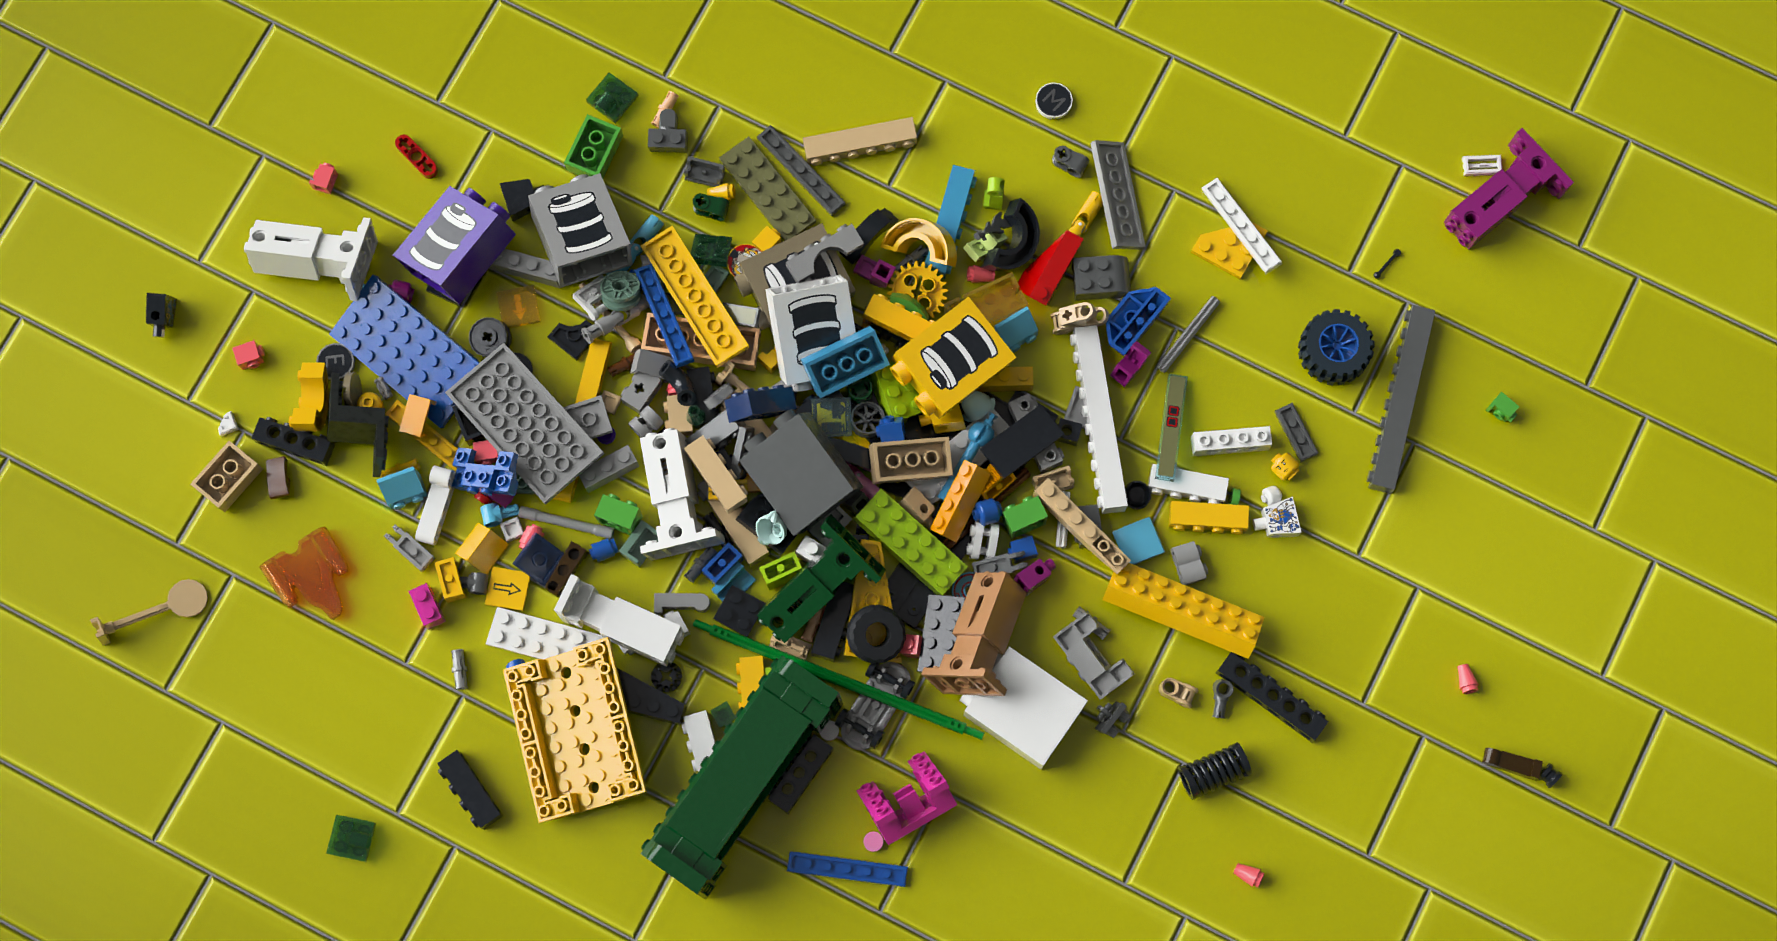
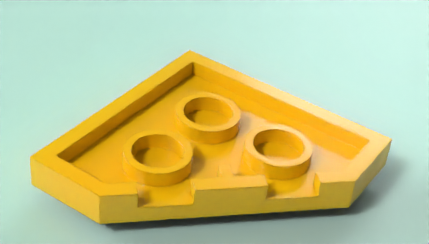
M1253 223L1262 237L1265 238L1268 230ZM1230 227L1201 234L1191 251L1194 255L1238 279H1241L1253 258Z

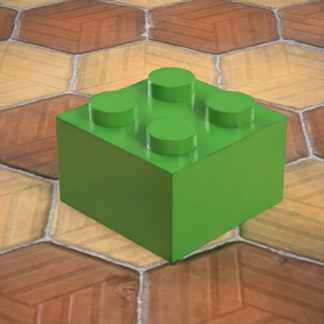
M609 494V496L602 495L594 514L598 523L628 535L633 533L643 517L636 503L631 501L622 502L618 496Z
M1033 496L1026 497L1022 500L1023 503L1018 505L1014 503L1004 508L1005 511L1002 513L1001 520L1011 540L1046 524L1048 515L1039 496L1034 498Z

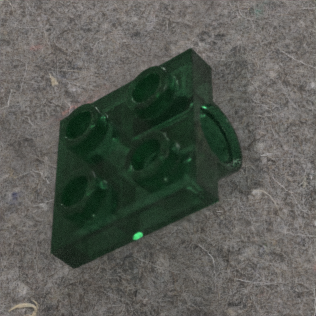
M608 73L589 95L586 102L616 124L636 100L638 93L614 75Z
M695 234L691 255L697 264L727 267L732 247V237Z
M336 815L326 854L367 862L376 823Z

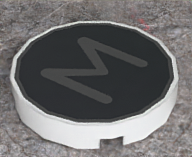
M1049 83L1039 89L1035 102L1036 108L1042 116L1047 119H1060L1070 111L1073 99L1067 87L1060 83Z

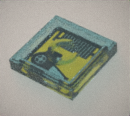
M850 397L811 399L812 416L827 437L852 436Z

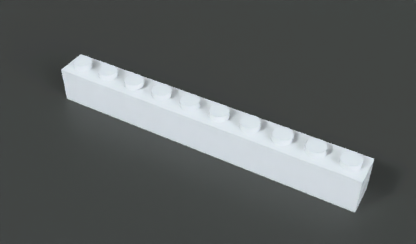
M1097 325L1075 327L1070 335V343L1075 349L1073 361L1074 364L1077 363L1078 367L1076 379L1080 381L1081 385L1079 397L1083 399L1084 403L1082 415L1086 417L1087 421L1085 433L1089 435L1090 439L1088 451L1092 453L1093 457L1091 469L1095 471L1096 475L1094 487L1099 493L1097 505L1098 508H1101L1102 514L1124 512L1128 504Z

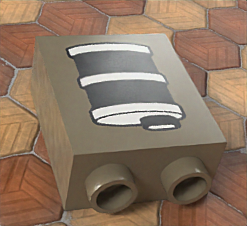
M822 223L740 262L742 273L734 276V280L742 296L745 297L752 294L758 305L757 308L761 309L758 322L760 331L769 327L773 335L765 289L796 283L786 266L787 258L794 253L801 254L805 251L804 248L812 243L814 245L820 243V239L827 235ZM836 250L825 251L816 258L814 262V275L805 281L841 275L848 281L850 298L854 297L856 292Z

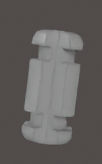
M379 377L374 380V383L382 398L388 400L393 394L386 381L383 380L384 378Z

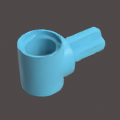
M490 503L480 507L485 527L498 526L502 523L503 518L519 514L517 504L509 505L506 508H499V505L496 503Z

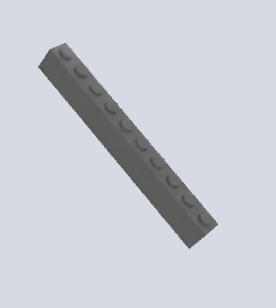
M1413 305L1410 310H1406L1404 316L1406 326L1402 328L1400 333L1402 344L1401 346L1398 345L1396 351L1398 361L1394 363L1391 373L1394 374L1393 381L1389 382L1387 392H1390L1389 399L1385 400L1383 407L1386 413L1385 417L1382 416L1379 428H1382L1381 435H1377L1375 446H1378L1377 452L1373 453L1371 464H1374L1373 470L1369 471L1367 476V482H1370L1368 488L1389 494L1395 490L1435 310Z

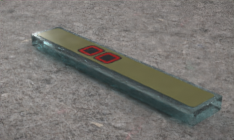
M1168 375L1155 479L1170 482L1175 480L1187 376Z

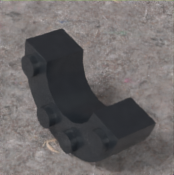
M1021 198L1010 201L1003 216L1012 228L1013 236L1010 245L1005 250L1001 248L989 250L982 268L990 271L1014 269L1024 265L1034 255L1040 238L1039 223L1033 209Z

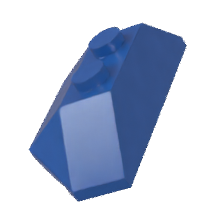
M1157 287L1128 292L1111 312L1108 321L1105 323L1109 345L1125 356L1131 346L1136 341L1139 342L1157 320L1171 298Z

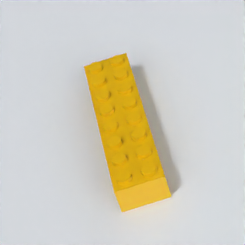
M1128 563L1118 574L1113 571L1102 599L1249 659L1256 645L1265 618L1131 563Z

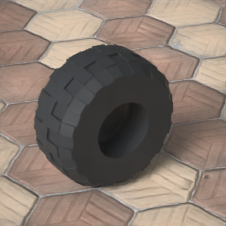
M869 605L861 608L852 616L847 626L846 638L850 649L859 659L868 663L879 664L895 658L902 650L906 640V629L901 617L891 608L883 605ZM880 622L886 629V638L880 645L872 646L867 642L866 631L871 624Z

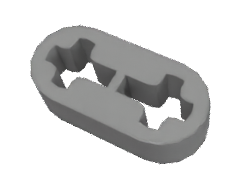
M726 383L704 400V403L710 410L732 394L734 389L730 383Z

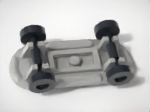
M886 662L881 665L880 663H871L865 673V676L869 678L866 683L867 685L905 700L915 686V682L910 679L907 669L896 662ZM859 694L850 711L846 708L841 711L835 721V725L841 728L842 738L850 748L866 750L872 747L876 749L885 735L883 730L897 708Z

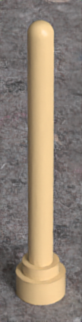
M580 283L579 288H583L586 284ZM598 301L594 306L597 308L603 303ZM607 309L601 314L603 316H609L611 313ZM622 325L614 327L625 340L626 349L631 354L641 348L642 343L640 340L631 337Z

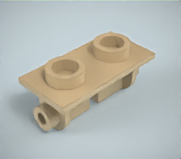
M773 635L769 645L803 660H806L812 644L791 637L784 643L782 640H777Z

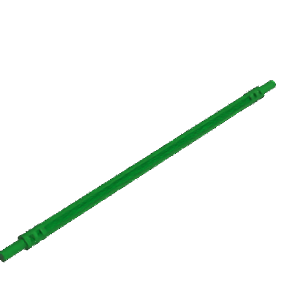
M697 619L693 623V627L709 632L711 636L772 660L779 659L782 655L820 679L963 735L965 733L980 740L983 739L984 732L967 726V723L715 624L712 626Z

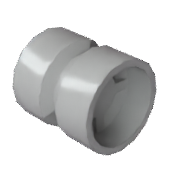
M648 405L640 412L639 417L635 416L628 423L630 428L640 438L646 437V434L652 433V430H658L664 424L659 415Z

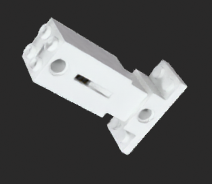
M363 217L361 225H358L357 232L343 231L342 236L324 234L322 228L256 220L254 226L250 229V237L244 245V252L247 254L249 264L254 273L319 281L321 275L338 277L340 282L345 284V291L348 292L350 300L358 301L378 240L371 218Z
M675 428L665 429L663 433L659 434L648 433L645 435L646 437L640 438L651 503L658 509L661 525L656 527L658 542L652 540L646 542V545L640 546L641 554L653 561L724 544L725 538L723 534L715 528L713 529V527L703 528V525L697 521L694 504H698L699 501L691 460L684 450L688 446L685 441L687 438Z
M573 574L570 575L554 608V611L564 623L573 624L580 628L583 625L599 631L603 638L609 637L611 642L666 667L668 663L672 664L676 656L675 648L677 645H681L685 637L680 625L621 598L616 597L615 600L600 595L594 586L581 581L579 577Z

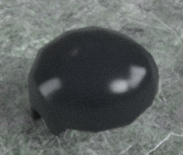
M1132 481L1125 486L1129 508L1138 510L1148 505L1152 492L1147 484L1142 481Z

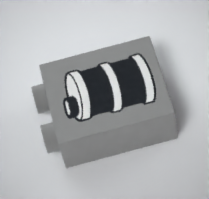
M600 173L593 176L586 174L578 175L570 183L557 187L543 186L537 189L534 194L528 195L533 222L560 288L632 265L629 239Z

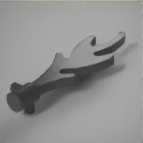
M999 212L994 216L991 225L990 221H988L984 230L976 232L974 238L976 240L982 238L985 241L987 240L986 234L1004 233L1002 229H1007L1011 226L1006 219H1001L1002 212Z

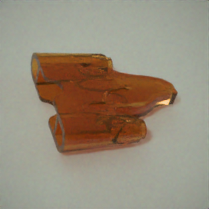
M325 526L300 539L295 553L288 554L282 551L260 565V570L288 608L298 603V596L295 592V587H297L311 605L322 609L331 620L341 616L343 608L335 586L334 573L338 576L344 575L348 572V565Z

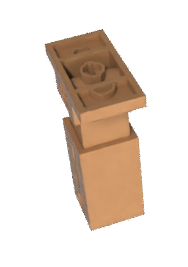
M988 571L975 573L952 633L957 639L951 654H944L940 667H924L921 674L941 693L1005 696L1007 689L1001 684L1000 680L996 679V674L992 669L997 655L1004 654L1027 594L1020 584L1010 577V574L1004 571L999 573Z

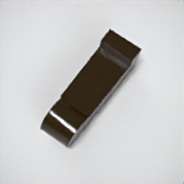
M571 541L548 580L545 590L559 597L570 575L575 574L589 552Z
M1485 748L1482 763L1535 781L1540 777L1543 761L1529 759L1493 748Z

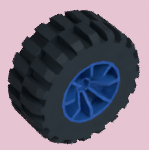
M1334 309L1332 313L1327 310L1322 312L1321 315L1318 314L1313 317L1312 321H1309L1298 343V348L1300 349L1298 355L1299 359H1303L1301 364L1303 368L1309 369L1308 374L1311 377L1313 375L1317 376V381L1322 383L1323 380H1326L1327 385H1333L1335 382L1338 385H1344L1346 381L1350 383L1356 377H1359L1370 363L1374 354L1372 350L1375 347L1374 341L1371 340L1373 334L1371 330L1367 331L1368 324L1365 321L1361 323L1359 321L1361 317L1357 314L1353 317L1350 315L1351 312L1347 310L1344 313H1340V309Z

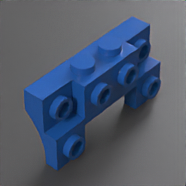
M457 449L452 466L457 468L452 487L476 495L478 492H481L488 496H492V494L515 496L518 488L516 476L518 454L500 451L494 466L474 464L476 451L473 449Z

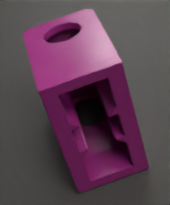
M1050 558L1045 562L1038 559L1019 572L1013 580L1020 584L1021 588L1027 593L1026 596H1028L1049 579L1052 574L1051 571L1056 568V565Z

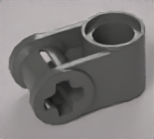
M1066 146L1057 147L1052 158V162L1056 167L1077 178L1083 175L1090 162L1085 155L1077 153Z

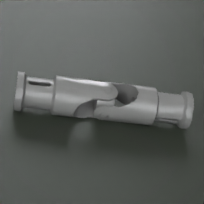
M644 293L641 295L638 305L625 311L627 314L625 321L621 312L612 311L609 316L601 317L595 321V324L581 329L584 339L591 344L597 337L610 333L616 325L621 326L639 316L641 311L650 308Z

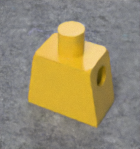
M959 404L940 419L934 413L929 417L924 414L918 416L921 427L933 424L935 433L966 429Z

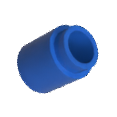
M606 538L591 544L592 548L589 549L592 559H597L598 562L611 558L619 552L614 538Z

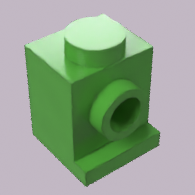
M1501 392L1487 407L1486 411L1489 412L1491 410L1497 419L1504 422L1508 420L1511 423L1518 415L1515 411L1520 406Z

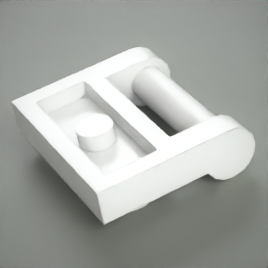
M603 275L573 294V299L588 313L593 321L599 318L601 313L609 309L604 304L597 308L592 306L601 300L600 283L604 278Z

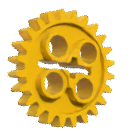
M915 261L913 267L908 262L907 269L903 265L900 266L902 272L894 271L897 277H891L894 283L887 285L889 288H892V291L887 292L888 295L892 293L909 294L915 299L916 293L913 292V289H917L919 276L922 275L923 278L920 285L922 294L918 295L917 301L920 303L922 298L929 300L930 305L925 309L932 318L935 317L934 311L941 312L939 306H945L942 300L948 299V297L943 295V293L949 290L943 288L947 281L941 282L944 275H937L939 269L933 271V264H930L927 268L924 261L921 266H919L918 261ZM908 275H912L915 278L913 286L906 283ZM927 279L932 280L934 283V287L931 290L926 289L924 286V282Z

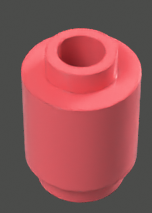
M535 524L527 526L519 541V548L523 549L534 532L543 537V529Z

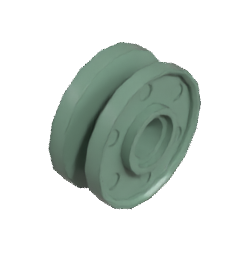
M615 271L606 275L600 283L602 302L611 310H630L638 305L641 300L640 282L633 273Z

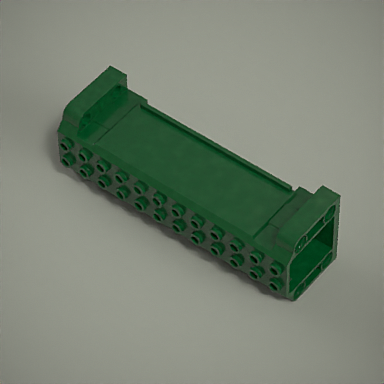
M782 655L779 659L776 658L772 662L769 674L762 676L758 683L760 685L756 692L753 690L747 698L749 702L744 708L741 707L735 715L737 719L733 724H728L723 732L725 735L722 740L718 739L713 745V752L710 757L706 756L700 764L702 767L700 771L691 776L688 781L690 785L686 790H681L676 798L678 802L674 807H669L665 813L666 818L663 823L659 822L653 830L655 834L651 840L647 839L641 847L643 850L641 855L705 900L716 887V881L727 867L722 860L810 737L812 731L814 730L820 734L829 720L834 718L843 706L839 692L791 659Z

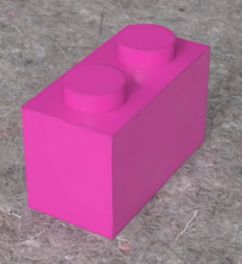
M427 583L409 591L424 627L429 630L446 622L432 588Z

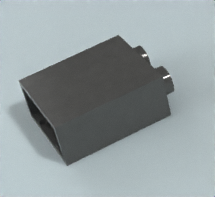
M790 409L773 422L778 430L767 438L761 432L744 444L749 453L739 461L774 510H776L789 531L795 536L805 533L864 486L811 413L806 412L796 415L793 409Z

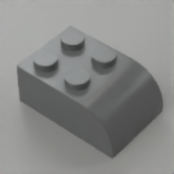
M1109 255L1073 258L1072 273L1075 301L1122 298L1131 291L1127 257Z

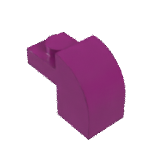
M861 255L853 273L869 280V283L874 286L886 288L894 271H896V267L881 259L876 262Z
M1136 341L1125 357L1116 365L1110 376L1125 387L1144 366L1151 352Z

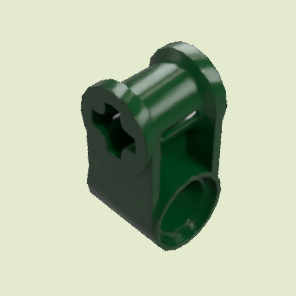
M701 193L694 196L693 210L697 215L725 221L730 204L727 199Z

